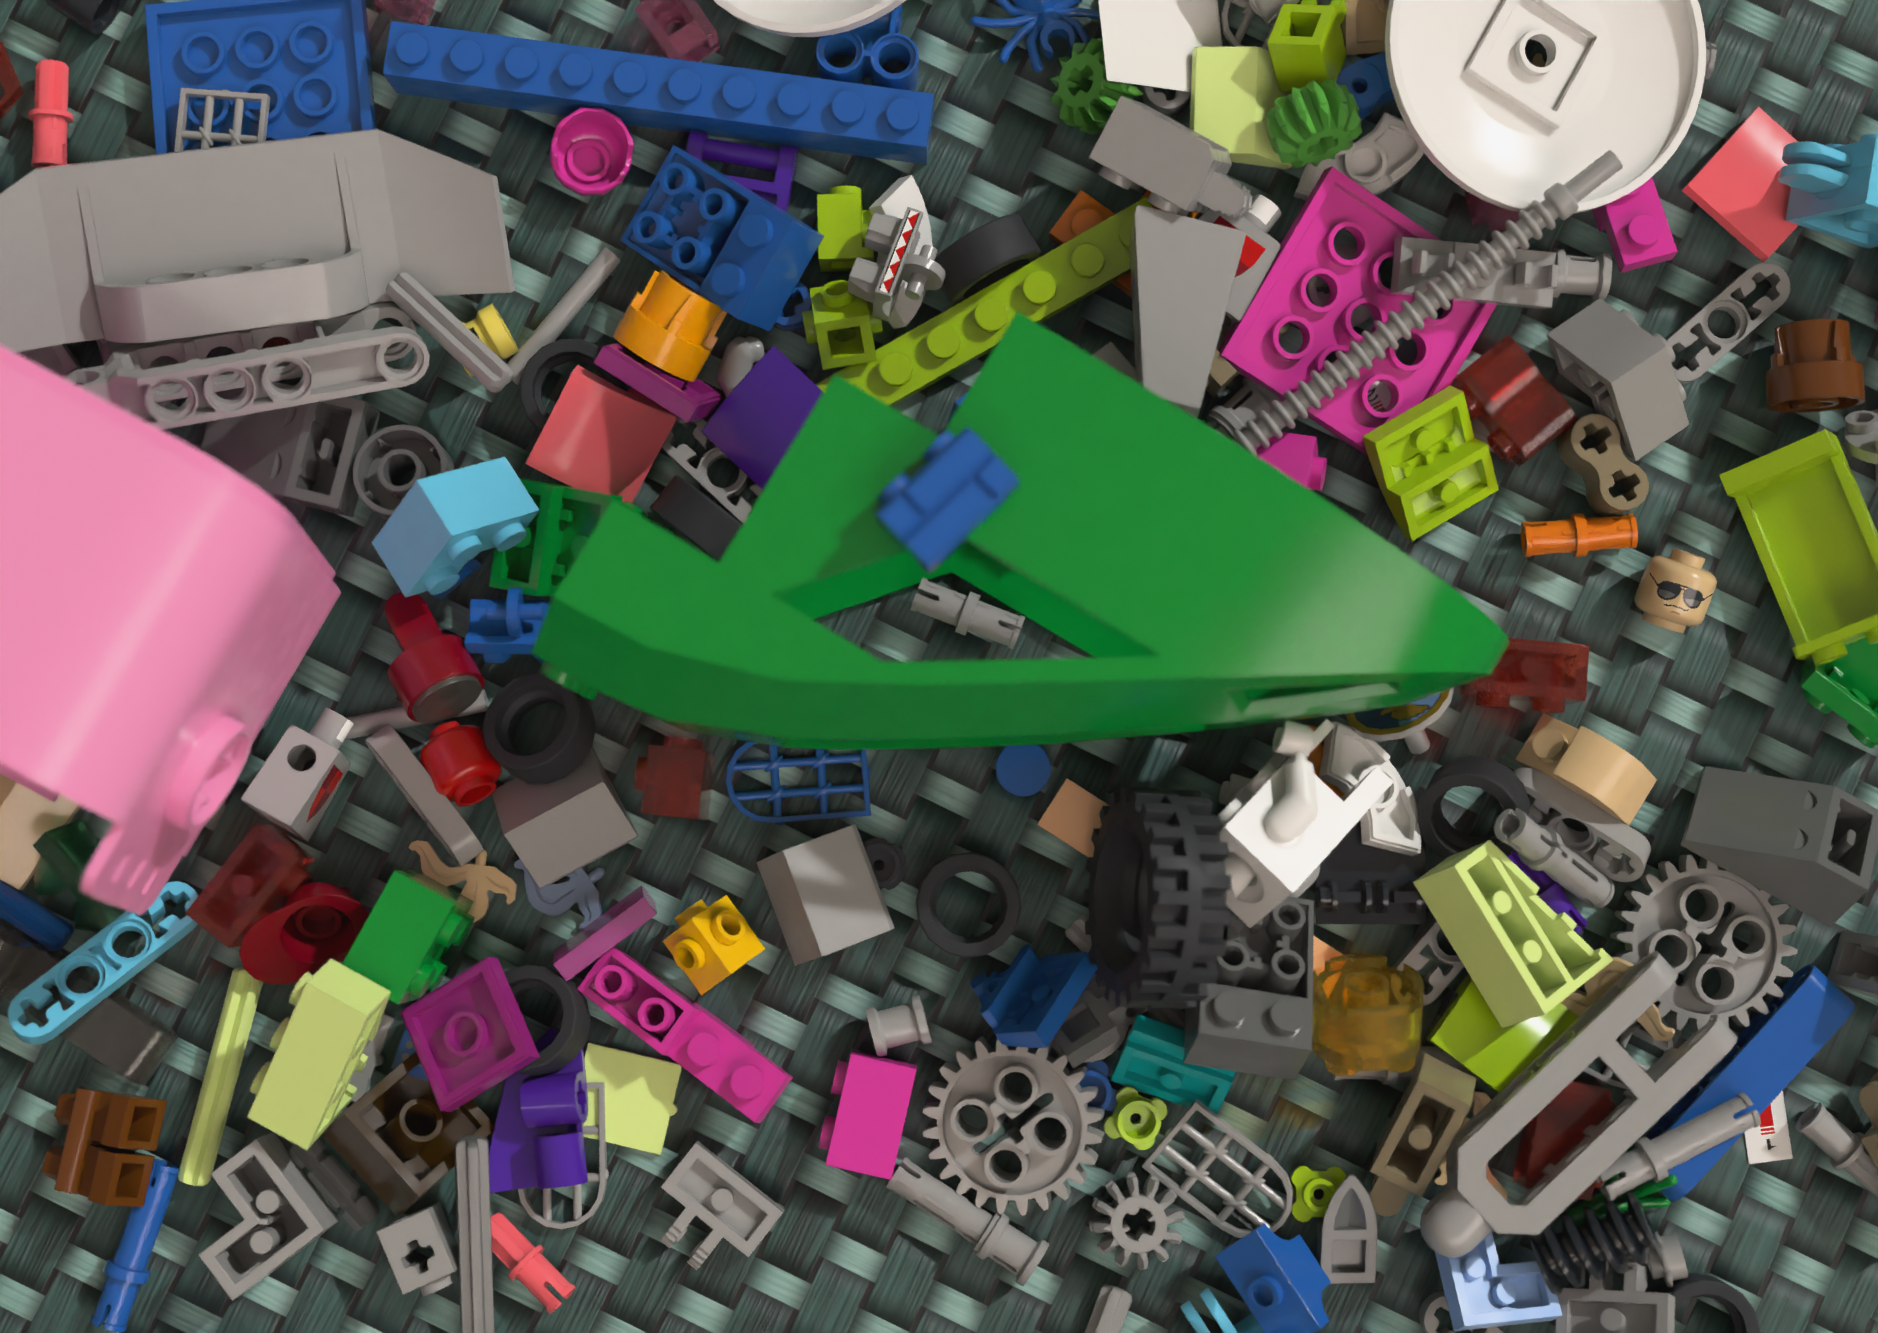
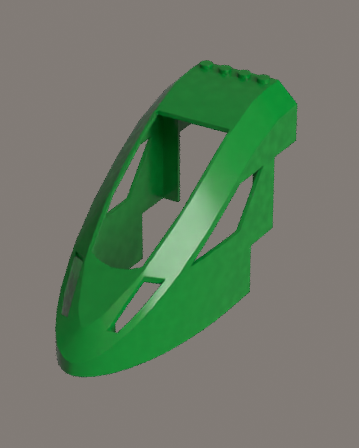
M1017 311L944 432L949 430L957 437L966 427L970 428L1020 480L1019 487L930 573L926 572L877 521L876 513L884 507L877 498L901 474L904 473L912 480L928 464L922 457L923 453L940 436L837 374H834L719 563L617 501L612 500L555 592L531 653L545 661L539 672L567 689L594 701L598 693H601L683 731L784 748L919 750L1062 744L1201 732L1401 706L1491 675L1510 641L1502 629L1477 606L1394 545L1205 423ZM952 573L1093 658L883 662L814 620L920 584L922 578L930 581Z

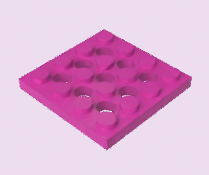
M1334 167L1324 169L1281 242V248L1240 322L1233 324L1218 350L1221 353L1220 355L1236 371L1284 401L1286 399L1284 395L1286 390H1290L1292 393L1296 392L1299 389L1297 386L1299 380L1307 383L1312 379L1310 376L1312 370H1315L1317 373L1323 371V362L1329 353L1340 350L1345 354L1350 350V341H1355L1358 344L1363 340L1362 336L1356 333L1351 325V314L1358 305L1370 310L1374 318V324L1376 321H1381L1384 324L1389 320L1387 316L1389 311H1394L1397 314L1402 310L1400 306L1402 301H1407L1410 304L1415 300L1414 296L1390 294L1391 289L1386 288L1378 277V269L1384 259L1393 261L1395 238L1404 236L1432 240L1440 239ZM1340 229L1351 232L1357 242L1356 253L1350 260L1341 258L1334 249V237ZM1313 276L1323 278L1330 289L1329 299L1322 307L1312 304L1306 294L1307 283ZM1450 300V309H1444L1439 318L1432 320L1428 317L1423 321L1424 329L1419 330L1416 327L1411 329V338L1415 341L1418 349L1417 357L1411 365L1408 366L1401 363L1396 356L1395 350L1391 347L1386 348L1384 351L1385 359L1373 358L1371 361L1372 369L1360 368L1358 371L1360 374L1359 379L1347 378L1345 381L1347 384L1346 389L1336 387L1332 391L1334 394L1333 399H1328L1326 396L1321 398L1320 409H1315L1313 406L1308 408V418L1368 456L1362 436L1450 386L1497 304ZM1287 322L1296 325L1302 333V345L1294 354L1286 352L1280 346L1278 340L1279 331ZM1373 325L1370 334L1376 330L1375 325ZM1376 381L1384 383L1391 395L1390 403L1383 412L1374 410L1368 401V390Z

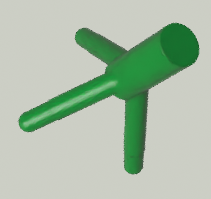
M1634 1144L1631 1145L1623 1154L1635 1149ZM1616 1174L1605 1180L1603 1186L1617 1180L1619 1175ZM1670 1174L1659 1182L1652 1180L1640 1184L1627 1192L1633 1191L1645 1209L1668 1207L1670 1201L1665 1196H1644L1677 1184L1678 1179L1675 1175ZM1600 1191L1596 1195L1561 1213L1560 1216L1562 1218V1214L1568 1213L1574 1222L1581 1226L1584 1225L1583 1207L1590 1206L1595 1214L1602 1218L1605 1216L1606 1198ZM1627 1192L1613 1200L1620 1210H1627Z

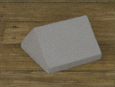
M593 746L583 763L563 779L548 784H531L515 778L496 788L492 793L504 836L541 889L639 837Z
M856 824L785 849L756 862L795 966L894 929Z

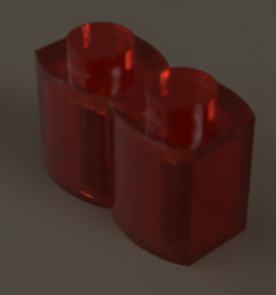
M1508 335L1458 374L1451 383V386L1464 392L1470 420L1477 418L1490 433L1487 436V442L1494 453L1505 462L1512 460L1519 467L1578 420L1576 414L1562 395L1543 378L1529 356Z

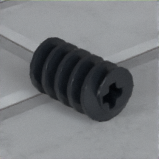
M1633 1191L1627 1192L1626 1211L1621 1212L1613 1201L1609 1202L1606 1199L1605 1218L1600 1219L1590 1206L1583 1207L1584 1225L1578 1226L1570 1215L1565 1213L1562 1214V1232L1556 1233L1549 1224L1541 1232V1239L1535 1241L1532 1236L1530 1237L1532 1250L1541 1274L1549 1290L1555 1295L1561 1294L1563 1291V1275L1574 1287L1579 1288L1585 1283V1268L1596 1280L1600 1281L1606 1277V1261L1618 1273L1622 1274L1628 1270V1253L1640 1266L1649 1264L1650 1246L1662 1257L1661 1249L1648 1214Z

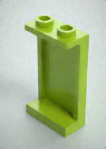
M1824 429L1720 474L1719 476L1727 495L1735 498L1795 642L1796 646L1792 648L1795 658L1805 661L1813 659L1815 666L1847 655L1848 652L1845 645L1867 637L1869 645L1878 643V532L1837 436Z

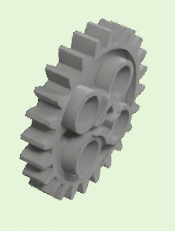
M1680 855L1678 862L1679 871L1669 861L1659 862L1658 870L1661 879L1649 873H1643L1640 881L1646 891L1641 893L1626 890L1624 893L1626 898L1634 905L1632 911H1615L1614 915L1627 923L1626 931H1617L1610 934L1611 939L1625 943V951L1619 952L1612 957L1624 959L1635 965L1645 956L1655 952V945L1661 937L1668 936L1675 945V955L1669 964L1677 973L1683 971L1686 967L1687 969L1683 976V983L1678 986L1674 982L1654 1003L1659 1009L1660 1017L1663 1018L1670 1011L1669 1027L1681 1030L1689 1019L1692 1033L1698 1031L1709 1021L1711 1022L1712 1020L1709 1017L1717 1014L1728 1027V1017L1737 1026H1749L1747 1009L1749 1008L1758 1014L1766 1015L1769 1011L1762 997L1766 994L1782 998L1784 993L1774 983L1776 976L1792 977L1794 973L1786 966L1780 964L1783 956L1795 955L1798 950L1792 946L1782 944L1783 936L1796 931L1794 925L1779 924L1777 919L1789 908L1788 904H1770L1768 899L1771 897V894L1755 887L1722 867L1718 869V865L1702 857L1699 861V866H1697L1692 855ZM1694 890L1699 891L1703 895L1706 904L1703 915L1696 920L1688 915L1685 908L1686 899ZM1730 902L1732 905L1731 911L1720 920L1724 911V904ZM1744 922L1751 931V942L1745 950L1740 952L1733 944L1732 933L1739 923ZM1698 934H1708L1705 940L1711 946L1708 954L1699 953L1702 946L1695 940ZM1715 968L1721 977V986L1714 996L1708 997L1701 987V979L1708 969Z
M981 1036L975 1042L977 1055L974 1056L968 1049L962 1046L955 1053L961 1068L945 1062L939 1071L948 1083L934 1081L928 1089L933 1096L940 1100V1102L927 1103L923 1108V1114L937 1119L936 1123L927 1126L923 1131V1137L939 1139V1144L928 1154L929 1159L946 1158L948 1164L941 1172L940 1178L946 1179L957 1174L961 1181L957 1186L955 1194L960 1196L972 1187L977 1191L975 1207L980 1208L990 1196L996 1198V1209L1000 1215L1005 1211L1009 1201H1016L1021 1216L1026 1215L1033 1198L1036 1199L1044 1211L1048 1210L1051 1205L1050 1191L1053 1190L1063 1200L1068 1199L1071 1189L1067 1178L1082 1185L1087 1178V1173L1079 1163L1095 1165L1099 1155L1086 1144L1101 1143L1104 1138L1103 1131L1090 1126L1091 1123H1095L1103 1118L1104 1109L1088 1107V1102L1096 1097L1099 1089L1097 1086L1081 1088L1079 1082L1083 1079L1088 1069L1083 1066L1070 1072L1066 1067L1068 1060L1063 1052L1056 1059L1049 1055L1051 1043L1047 1048H1039L1037 1050L1035 1048L1002 1045L997 1038L996 1047L992 1048L988 1040ZM1010 1072L1025 1074L1032 1084V1093L1026 1096L1013 1094L1005 1084L1006 1074ZM1047 1092L1053 1095V1101L1031 1113L1020 1130L1017 1127H1013L983 1152L977 1153L974 1150L976 1143L998 1131L1007 1116L1011 1119L1017 1117L1036 1099ZM972 1104L981 1107L988 1117V1125L983 1128L969 1126L962 1117V1107ZM1046 1117L1058 1119L1066 1129V1137L1059 1141L1045 1138L1039 1130V1120ZM1000 1150L1014 1152L1022 1162V1170L1016 1173L1003 1171L995 1161V1153Z

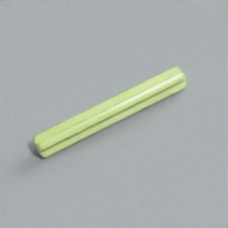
M243 967L235 968L231 974L178 1173L179 1181L193 1186H205L211 1180V1173L214 1169L263 985L262 981L254 979Z

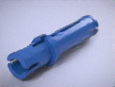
M154 1158L144 1207H131L114 1258L107 1260L103 1272L107 1275L94 1315L91 1316V1324L100 1327L102 1323H105L103 1328L105 1330L114 1332L126 1331L127 1322L141 1284L148 1282L151 1273L146 1267L178 1179L179 1165L171 1164V1166H168V1161Z

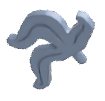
M520 859L515 862V868L523 869L528 901L539 912L558 916L566 913L575 903H578L579 910L585 917L579 927L583 929L602 915L600 891L594 884L605 875V870L602 867L594 869L589 874L582 867L567 875V877H570L569 881L558 884L552 883L541 889Z

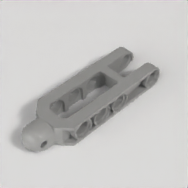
M386 301L371 303L356 312L329 319L156 342L132 343L114 351L105 365L74 370L63 379L72 384L83 383V385L78 387L157 429L164 430L408 386L416 383L425 375L429 366V353L422 337L416 333L412 318L396 303ZM384 318H394L402 324V327L393 326L372 330L374 325ZM273 337H283L292 343L262 349L264 343ZM219 346L231 348L236 353L205 359L208 352ZM412 348L415 349L413 361L407 367L394 369L384 363L400 359L407 355ZM161 356H169L179 362V364L148 369L151 362ZM302 377L296 386L289 389L279 388L272 383ZM245 387L238 397L232 399H224L214 393ZM187 397L185 403L175 409H166L157 404V402Z
M1657 951L1645 956L1632 966L1455 1135L1446 1152L1447 1185L1427 1203L1421 1213L1420 1229L1422 1237L1426 1244L1435 1252L1450 1258L1464 1256L1472 1251L1492 1231L1503 1234L1538 1235L1733 1048L1738 1037L1717 1014L1711 1015L1709 1018L1712 1021L1696 1031L1678 1049L1671 1047L1646 1072L1618 1044L1616 1039L1673 985L1678 977V973ZM1599 1057L1628 1088L1623 1093L1627 1098L1599 1125L1593 1126L1590 1124L1583 1131L1586 1137L1556 1166L1549 1163L1542 1170L1545 1176L1515 1205L1510 1202L1508 1203L1486 1179L1487 1162L1588 1065Z

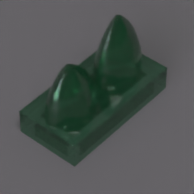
M80 819L46 831L32 845L40 854L34 874V894L53 895L70 889L77 898L74 907L75 929L100 931L127 910L92 898L81 892L80 885L83 875L101 844Z

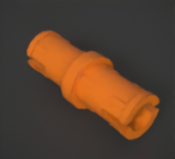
M1584 513L1571 514L1570 518L1565 520L1522 522L1520 529L1521 547L1524 557L1553 553H1572L1574 557L1587 556L1588 551L1615 548L1632 549L1636 548L1638 543L1637 521L1634 513L1586 518Z

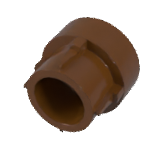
M1810 319L1790 322L1775 327L1774 354L1770 355L1771 369L1765 372L1767 410L1780 413H1812L1850 408L1865 402L1863 364L1856 362V356H1852L1850 324L1848 321L1841 319Z

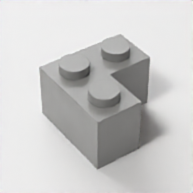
M1599 298L1547 333L1559 373L1591 397L1596 414L1606 416L1615 423L1620 433L1622 451L1635 461L1689 425L1683 404L1687 396L1683 386L1675 377L1672 362L1675 361V354L1671 346L1660 334L1655 333L1651 335L1641 328L1628 311L1621 310L1619 312Z
M272 1132L255 1139L211 1173L244 1220L205 1249L199 1256L233 1301L255 1287L340 1220L303 1170L289 1157L288 1150L277 1135Z

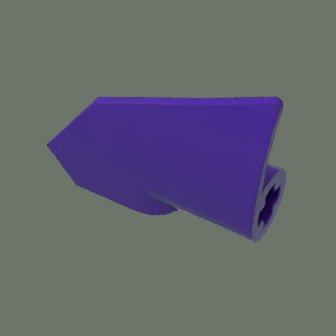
M554 1026L551 1027L534 1043L537 1051L540 1052L552 1044L560 1030ZM583 1048L576 1059L560 1071L542 1076L516 1072L505 1079L489 1150L490 1193L538 1187V1189L560 1188L588 1182L582 1123L587 1120L589 1104Z

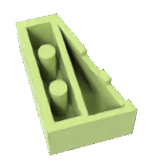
M1490 840L1449 856L1413 882L1502 1028L1547 1014L1614 960L1602 948L1593 950L1574 931L1577 924L1565 912L1556 914L1538 897L1536 893L1539 887Z
M330 959L314 975L306 972L295 986L289 999V1003L296 1006L291 1018L287 1017L283 1020L270 1042L269 1047L276 1051L271 1063L266 1062L251 1085L250 1092L257 1096L247 1118L308 1150L353 1099L357 1087L349 1084L355 1070L361 1073L365 1068L368 1056L364 1055L363 1051L368 1040L372 1041L377 1034L391 991L333 959Z

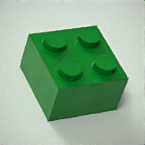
M394 870L342 965L391 991L389 1000L396 1004L420 999L424 993L429 994L437 989L448 966L441 963L450 945L453 943L459 946L468 934L475 919L474 916L468 914L474 901L428 877L419 870Z

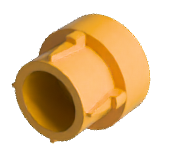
M655 270L642 294L638 291L636 292L615 329L613 337L627 349L651 364L681 379L694 382L719 339L715 334L727 312L668 272L661 270L659 273Z

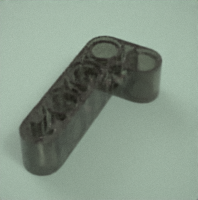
M0 918V994L12 1001L18 993L66 958V956L59 951L49 950L9 922ZM78 967L68 975L66 984L72 992L84 994L94 990L100 979L84 968ZM56 985L49 989L54 999L49 1005L41 1010H37L33 1005L25 1009L26 1012L45 1025L48 1023L45 1012L56 1002H60L63 1011L71 1007L62 999ZM116 990L60 1033L61 1036L120 1076L139 1085H146L178 1039L177 1033L169 1026Z

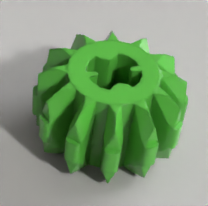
M1092 38L1088 44L1085 42L1074 43L1071 58L1068 56L1058 57L1062 66L1060 75L1050 78L1054 85L1058 87L1050 102L1060 109L1059 118L1064 120L1067 125L1075 128L1079 127L1080 131L1088 134L1102 133L1121 96L1132 100L1134 97L1143 95L1134 84L1106 80L1102 38Z
M1327 79L1320 84L1311 80L1305 87L1300 89L1293 87L1292 93L1288 96L1277 98L1274 101L1275 108L1265 115L1268 123L1267 130L1270 135L1269 140L1274 152L1278 153L1281 162L1291 163L1294 168H1301L1308 163L1318 166L1321 161L1328 158L1335 160V155L1340 151L1349 150L1353 146L1352 140L1357 139L1362 133L1361 118L1358 113L1360 109L1354 95L1350 94L1347 85H1339L1334 79Z

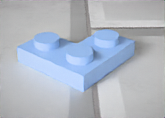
M1492 1232L1464 1256L1450 1258L1435 1252L1454 1331L1552 1321L1562 1316L1558 1296L1552 1294L1549 1290L1537 1261L1500 1264Z

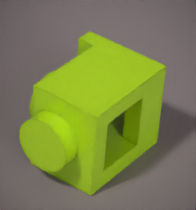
M836 186L829 189V194H817L818 232L824 236L818 246L821 272L851 271L857 257L875 262L874 250L865 248L863 245L872 215L870 210H863L861 188L856 186Z

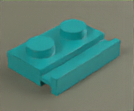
M1136 1014L1133 1026L1129 1030L1115 1061L1110 1081L1124 1086H1132L1136 1090L1187 1108L1198 1099L1217 1114L1237 1071L1183 1063L1185 1030Z

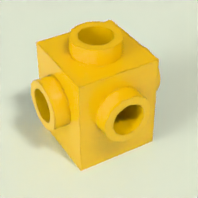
M727 895L709 907L706 906L702 899L694 903L675 918L680 928L663 940L677 965L686 973L701 996L765 950L762 943L747 924L744 916L736 909Z

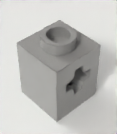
M440 1201L391 1222L377 1231L402 1294L420 1288L422 1295L427 1296L454 1283L451 1273L459 1269L458 1244ZM419 1245L421 1247L430 1245L434 1250V1255L428 1260L426 1258L417 1260L413 1250Z

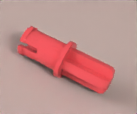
M41 60L35 69L34 109L28 112V118L33 121L31 166L35 168L68 164V124L73 123V114L68 112L69 68L66 63L61 61Z
M498 1212L491 1216L492 1253L511 1271L508 1275L511 1281L517 1278L546 1308L549 1314L553 1313L562 1303L548 1290L547 1285L551 1284L566 1300L575 1291L576 1287L570 1284L542 1255L544 1247L541 1244L535 1247L504 1214Z

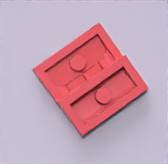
M1758 107L1705 163L1682 191L1761 262H1764L1798 226L1797 224L1785 221L1791 186L1778 182L1781 167L1787 165L1781 160L1783 148L1789 143L1798 141Z
M577 365L573 369L525 464L571 487L623 496L622 502L633 503L678 416L631 387L626 392Z

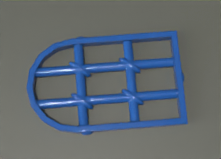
M746 742L736 750L728 764L726 786L729 797L741 813L755 821L784 825L786 822L871 816L868 778L871 771L867 764V750H861V753L829 755L830 752L824 753V749H815L816 756L783 759V755L778 756L777 746L768 745L769 760L737 762L742 753L751 746L759 744ZM862 762L863 783L832 785V782L826 783L825 764ZM811 766V769L817 768L818 786L785 789V785L780 786L779 768ZM765 769L766 773L770 772L771 790L734 792L732 785L733 771ZM864 792L865 811L828 813L827 794ZM813 795V799L819 798L820 814L782 817L781 798ZM767 799L768 803L772 802L773 817L757 816L745 809L740 801Z

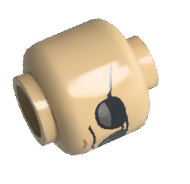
M1673 548L1670 558L1664 556H1654L1646 565L1634 600L1636 606L1644 611L1642 620L1679 633H1684L1686 626L1693 627L1701 624L1717 584L1715 576L1709 571L1702 569L1705 558Z

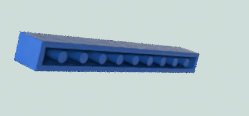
M391 21L383 75L397 94L568 116L579 108H604L620 117L623 123L627 125L686 133L695 130L707 132L708 136L788 145L798 148L927 165L934 116V94L397 21Z

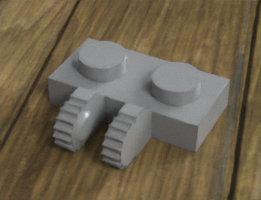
M697 1141L661 1186L662 1189L686 1208L660 1241L670 1249L673 1244L679 1242L686 1233L688 1224L697 1216L710 1226L712 1231L690 1253V1259L687 1263L694 1269L698 1270L722 1238H725L749 1257L783 1214L784 1209L702 1143Z
M1628 1253V1270L1624 1273L1623 1291L1611 1290L1613 1285V1267L1608 1261H1606L1605 1279L1598 1281L1590 1274L1589 1289L1563 1288L1562 1293L1557 1295L1562 1316L1556 1318L1555 1333H1674L1675 1297L1669 1293L1645 1292L1648 1279L1647 1265L1640 1266Z

